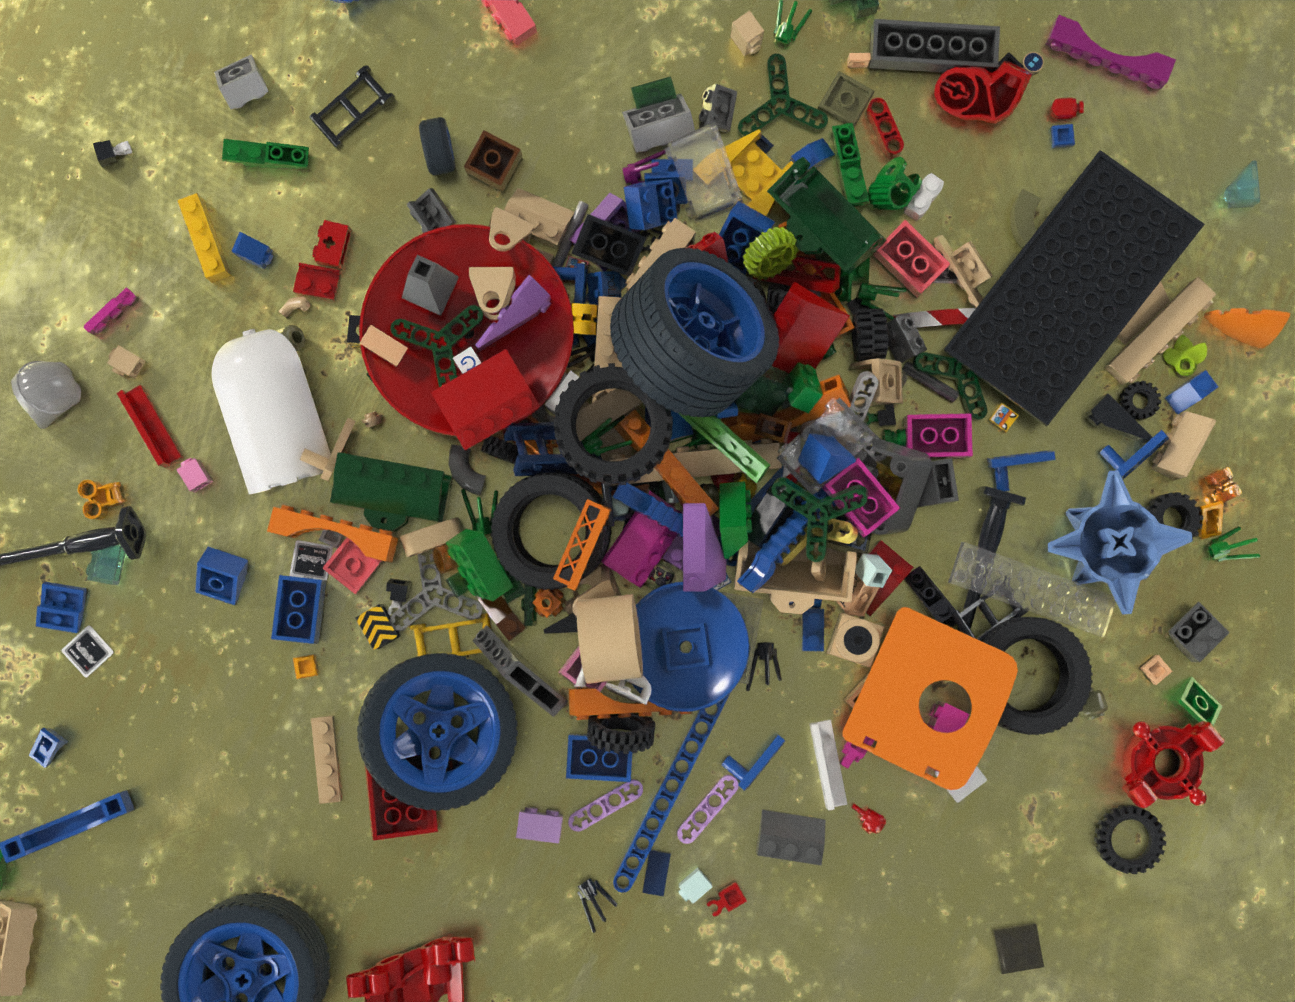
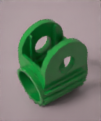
M897 157L889 161L881 169L875 182H872L867 193L870 205H873V208H877V210L903 209V207L908 206L912 196L920 188L922 178L915 173L909 176L904 174L907 162L903 157Z

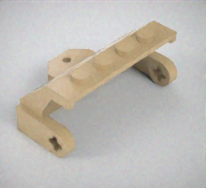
M750 541L738 550L734 581L735 590L749 591L738 584L737 580L747 571L753 563L756 553L761 550ZM805 547L787 565L781 566L775 562L776 569L771 578L755 591L768 593L772 603L780 612L803 614L814 605V599L851 603L856 552L847 551L843 553L828 548L825 581H816L811 573L812 561L806 556Z

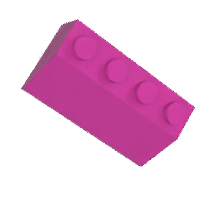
M649 491L648 494L655 497L656 500L662 501L664 505L673 508L674 511L678 513H681L679 510L668 504L666 501H664L663 499ZM635 511L601 562L641 588L678 533L669 531L668 527L659 525L656 520L648 519V515H642Z

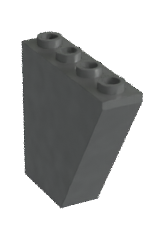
M486 625L477 633L473 642L500 674L551 716L554 717L568 702L546 677L489 626Z

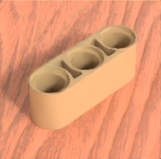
M459 517L405 534L400 539L406 556L412 557L447 545L445 542L462 532L463 528Z

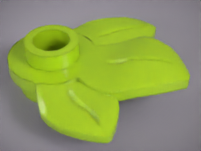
M1181 335L1177 339L1174 349L1167 348L1163 352L1164 359L1167 364L1175 367L1179 375L1190 376L1196 371L1197 365L1206 358V343L1193 346L1192 342L1185 335ZM1188 363L1190 368L1185 370L1182 368V364Z

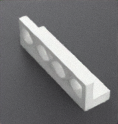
M831 720L809 723L825 807L827 810L835 809L834 807L848 805Z

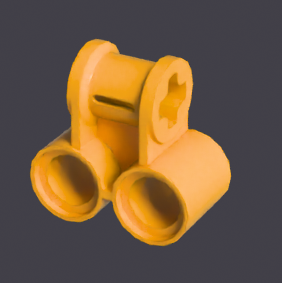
M82 481L78 485V493L82 498L89 500L83 506L84 516L93 520H102L108 514V507L125 504V499H122L120 491L121 482L102 486L96 481ZM90 485H93L94 492L88 495L87 489ZM95 505H97L99 507V512L97 515L94 516L92 513V509Z

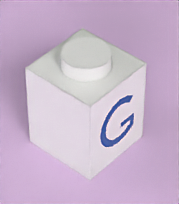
M472 347L453 357L462 373L481 363Z

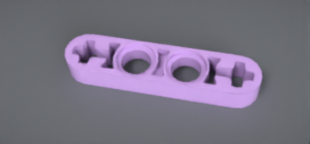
M723 776L679 826L677 836L682 843H692L736 793L738 781L734 776ZM732 779L734 781L732 783L734 788L732 790L728 788L724 792L728 796L724 798L716 789L719 787L722 791L725 787L723 782ZM712 795H718L721 798L719 806L712 807L709 804V798ZM703 811L707 814V819L704 823L696 822L695 814L697 812ZM692 820L693 824L699 827V829L696 831L694 827L690 832L692 837H685L684 839L682 838V829L688 830L691 827V824L688 822Z
M631 779V782L623 783L573 812L568 820L569 827L574 831H582L638 799L643 793L642 783L637 779ZM630 784L638 785V794L629 793L627 795L629 799L625 801L624 794L620 789L624 788V792L630 789ZM612 794H618L621 797L619 805L613 806L610 804L609 797ZM593 805H600L602 807L603 813L600 816L596 817L591 814L590 809ZM587 810L588 817L592 821L588 822L586 818L582 821L581 827L577 824L573 825L574 816L581 818L585 816V813L582 811Z

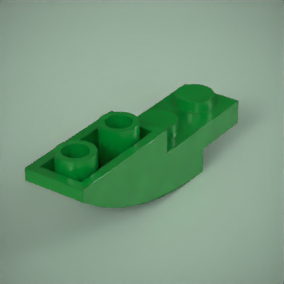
M853 123L832 126L842 191L845 193L846 199L854 207L868 205L869 197L861 168V157Z
M224 139L222 161L260 168L306 169L308 166L309 147L266 142L264 144Z

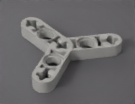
M869 371L859 374L850 395L851 406L845 408V411L842 413L804 422L800 428L803 438L807 440L809 434L806 432H809L810 427L814 429L812 434L830 437L850 433L875 461L885 459L887 455L872 451L873 437L880 438L864 421L878 387L876 376ZM868 379L872 381L871 384L867 385L863 383L864 380L867 381ZM858 397H864L865 403L860 407H856L854 404L855 400ZM854 418L856 420V423H852L850 425L848 423V420H852ZM834 421L837 423L835 430H826L829 422ZM864 431H869L870 437L866 441H861L860 434Z
M436 549L430 550L433 551V554H430V563L435 561V565L427 564L422 566V563H426V558L424 555L418 554L423 590L392 614L390 623L395 631L407 629L434 606L469 620L478 619L481 616L482 605L478 601L442 588ZM428 568L436 571V577L432 580L424 577V572ZM435 589L439 596H443V592L447 593L443 605L439 604L441 599L434 598L430 600V596L427 594L428 591L432 592ZM448 598H458V607H448ZM463 600L467 601L465 606L472 607L473 604L476 605V609L479 611L478 614L474 613L471 616L467 609H463V613L459 612ZM418 602L422 605L423 609L419 614L411 612L410 606L412 603ZM407 609L408 614L413 619L409 621L407 617L403 621L404 626H395V617L402 618L405 615L402 611Z

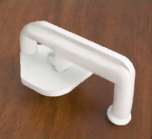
M583 668L578 675L576 685H574L575 688H587ZM644 676L642 678L620 680L618 686L611 683H606L605 685L609 691L645 705L652 691L650 683ZM626 681L643 688L640 696L631 693V688L624 686Z

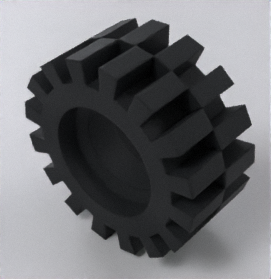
M1134 382L1122 390L1123 393L1120 394L1119 398H1121V401H1119V404L1134 419H1147L1156 414L1155 412L1160 408L1158 405L1162 401L1159 400L1161 394H1157L1158 388H1153V384L1150 382ZM1136 393H1142L1147 397L1148 402L1145 408L1140 409L1133 404V396Z
M493 436L487 437L481 448L483 453L515 464L517 455H519L516 445Z

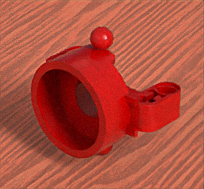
M1144 721L1135 723L1133 726L1134 734L1128 740L1123 753V767L1126 773L1123 779L1126 783L1122 786L1123 791L1133 803L1140 808H1147L1157 799L1173 800L1189 796L1193 805L1201 806L1205 804L1207 795L1202 789H1198L1202 783L1201 777L1204 769L1202 753L1204 751L1213 752L1225 742V739L1210 722L1201 721L1193 727L1188 723L1182 729L1163 724L1148 725ZM1164 749L1174 750L1180 758L1179 770L1169 777H1163L1155 768L1156 756Z

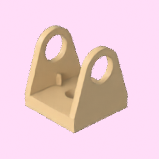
M495 207L489 223L490 245L498 251H508L522 240L529 244L534 225ZM504 234L509 237L510 243L508 245H499L495 242L494 236Z
M469 267V277L483 314L490 320H498L499 314L491 315L489 313H496L502 307L509 306L516 285V275L513 267ZM492 299L500 301L495 308L486 307L487 303Z
M877 358L850 364V369H872V373L878 379V387L870 406L903 404L900 361ZM865 399L856 400L854 402L855 406H862L865 403Z
M601 564L591 574L581 580L579 586L589 584L592 587L581 595L578 594L577 590H573V595L576 598L573 602V612L577 616L578 600L621 595L611 568Z

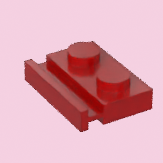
M299 263L293 292L295 294L336 301L341 271Z

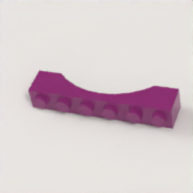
M1058 15L1054 21L1045 43L1054 51L1069 53L1075 59L1082 58L1089 61L1093 66L1108 68L1112 73H1121L1128 76L1132 81H1142L1154 89H1162L1168 82L1176 59L1158 52L1143 56H1123L1112 53L1092 41L1083 31L1079 22Z

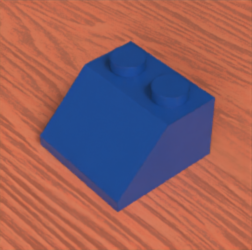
M207 547L197 562L195 592L236 605L247 575L248 560Z

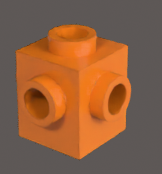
M540 589L534 595L536 597L532 602L536 606L534 609L542 617L548 618L552 615L556 617L564 609L562 605L566 600L559 589ZM545 599L550 601L549 606L544 602Z

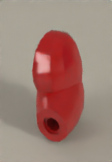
M1004 61L993 73L982 67H954L945 71L939 77L935 85L934 95L940 107L954 117L965 121L982 120L997 124L1014 112L1022 99L1032 73L1007 61Z

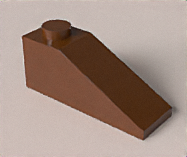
M502 595L494 601L476 596L508 641H512L527 629L526 625Z

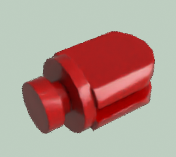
M1073 97L1057 98L1051 106V114L1055 119H1071L1076 117L1077 112L1079 114L1084 113V102L1079 101L1076 103V98Z

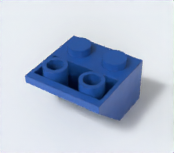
M672 179L641 182L624 187L630 229L647 230L665 225L668 221L672 222L674 218L678 219Z

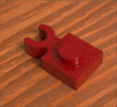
M735 881L717 892L720 897L719 899H710L706 904L708 907L712 904L718 906L717 910L712 912L713 917L722 912L724 907L730 912L747 902Z

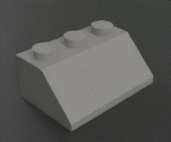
M682 94L622 112L636 153L640 151L645 152L653 147L667 145L671 141L686 139L690 135L696 134L691 111Z

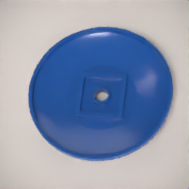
M675 582L651 591L636 604L642 649L643 676L648 680L652 689L648 701L667 710L691 712L708 708L720 702L732 692L741 680L747 666L749 636L741 613L725 595L714 588H710L707 591L683 592V582ZM685 641H689L692 644V649L689 653L681 651V644ZM632 684L634 688L641 694L643 688Z

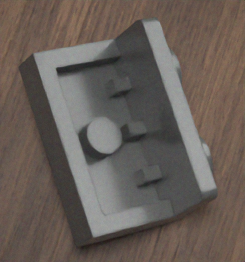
M429 188L416 201H409L407 203L411 216L419 222L423 233L456 223L434 188Z
M909 313L898 316L887 323L888 346L896 361H900L902 364L927 350Z

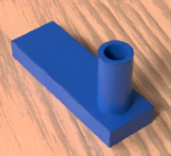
M577 263L576 268L553 266L561 280L575 281L574 303L586 304L588 265Z
M1161 430L1126 462L1110 445H1107L1100 454L1115 470L1119 471L1122 480H1124L1170 438Z
M1047 450L987 458L988 467L995 470L996 488L1002 491L1010 490L1007 466L1056 460L1055 451Z
M778 735L749 771L730 755L722 763V766L741 781L738 786L746 791L786 740Z

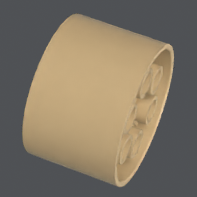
M634 595L578 600V640L586 683L642 678V649Z

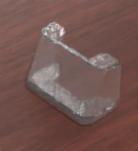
M715 122L667 143L668 147L664 149L668 160L672 159L676 166L689 207L685 208L689 220L693 219L694 224L731 211L738 201L743 203Z
M841 398L830 400L825 405L827 410L794 443L791 445L786 443L778 450L780 455L777 459L812 495L820 490L831 478L819 484L798 462L809 433L834 437L853 456L858 454L877 435Z

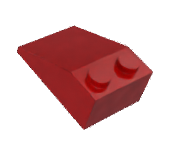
M882 540L877 541L868 554L879 555L892 569V572L883 588L879 587L866 611L868 616H871L914 568Z

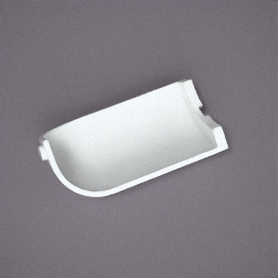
M251 329L242 332V337L233 339L220 348L212 366L214 390L249 495L266 491L279 485L284 486L297 482V477L300 480L322 474L324 470L300 460L305 448L328 459L331 455L300 358L290 341L281 333L271 329L259 332Z

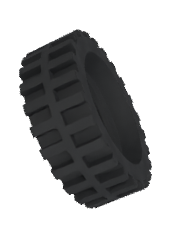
M608 363V367L600 368V365L593 366L592 371L586 373L584 370L579 373L580 377L574 381L572 379L568 383L567 390L565 392L562 391L559 396L560 401L555 407L554 420L555 437L560 452L568 465L573 467L580 476L583 477L584 475L589 478L591 482L596 483L598 481L608 486H611L613 483H620V486L626 485V482L641 480V477L646 473L649 475L653 468L661 463L665 452L668 451L673 426L671 409H667L664 405H660L656 400L651 399L627 375L628 372L623 367H615V363ZM605 389H622L634 394L644 403L650 415L651 430L646 444L637 454L622 461H605L593 456L583 447L577 435L576 421L580 408L589 397Z

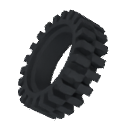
M631 713V717L624 718L618 717V714H610V718L597 719V715L589 716L587 738L593 746L597 745L598 749L605 748L607 752L614 750V753L618 754L619 751H623L624 754H629V751L634 754L638 750L643 752L653 745L655 721H652V717L639 716V713ZM611 729H623V730H628V731L624 732V731H616V730H611Z
M1133 805L1118 806L1119 808L1110 809L1111 812L1105 813L1103 815L1104 819L1098 821L1099 829H1095L1097 837H1094V840L1098 845L1096 849L1100 852V857L1109 866L1126 874L1147 872V868H1154L1153 864L1155 862L1159 863L1161 860L1158 858L1159 855H1164L1165 851L1162 850V847L1166 846V841L1163 840L1166 834L1162 831L1161 828L1163 826L1157 821L1158 818L1152 815L1151 812ZM1137 820L1145 826L1148 832V846L1144 853L1137 858H1121L1113 849L1111 842L1114 828L1122 821Z

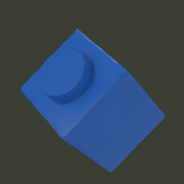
M822 138L807 144L791 156L790 161L794 164L802 157L808 160L810 167L800 177L803 178L812 167L818 168L835 156V154Z
M239 232L232 252L242 261L265 269L266 265H269L273 258V250L269 246Z
M1205 370L1196 374L1166 396L1165 400L1176 414H1180L1217 389L1218 385Z

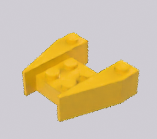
M758 129L709 154L693 170L694 175L708 189L725 175L750 200L747 206L769 217L776 200L767 191L793 165V162L790 161L781 170L755 144L761 138V131Z

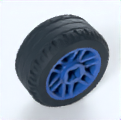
M442 117L421 121L419 132L429 173L440 175L453 172L456 164L446 120Z

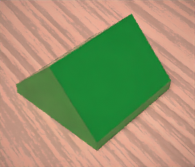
M1190 677L1169 698V701L1194 725L1205 721L1210 722L1214 726L1223 707L1193 677Z

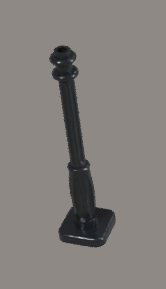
M987 486L979 488L978 495L989 498L990 507L980 531L975 560L977 561L963 609L980 598L989 564L993 563L1002 538L1007 509L1009 510L1010 505L1024 506L1026 497ZM977 606L963 616L970 629Z
M127 506L121 508L115 527L90 530L73 536H66L62 541L0 553V566L62 553L72 555L74 553L93 552L119 544L129 559H139L146 540V530L133 508Z

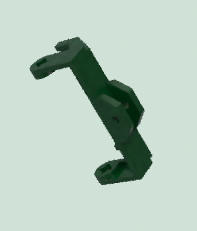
M802 157L767 192L791 216L787 220V230L795 236V246L806 255H821L825 251L850 275L887 240L816 167H812L803 178L799 179L810 167L808 160Z
M338 452L330 502L364 509L363 515L371 527L397 532L409 524L410 518L438 523L446 521L453 477L452 475L444 474L445 472Z

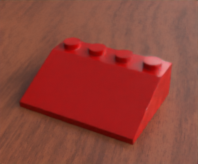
M794 281L774 314L773 319L776 321V327L778 328L779 349L775 361L768 370L788 376L798 362L810 365L816 369L850 315Z
M507 349L431 392L464 450L540 407Z
M420 755L405 758L411 765L423 771ZM365 766L371 837L373 841L438 832L436 811L433 809L416 808L398 800L385 791L372 778Z

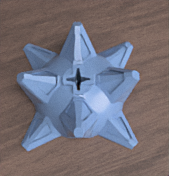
M1115 470L1108 472L1101 500L1097 506L1069 508L1067 510L1066 516L1075 531L1049 542L1048 552L1078 560L1072 582L1075 585L1098 581L1107 583L1121 613L1132 614L1140 581L1146 580L1150 576L1151 572L1160 562L1162 555L1192 542V532L1160 524L1147 509L1139 503L1132 501L1119 471Z

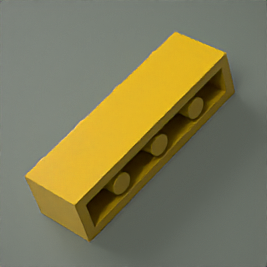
M196 193L177 200L205 278L214 283L232 276L204 199Z

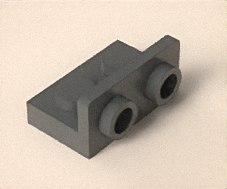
M718 84L706 88L702 97L704 101L703 108L699 114V128L710 127L725 133L730 132L737 91Z

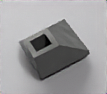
M417 255L408 273L402 299L441 316L459 277L439 264Z

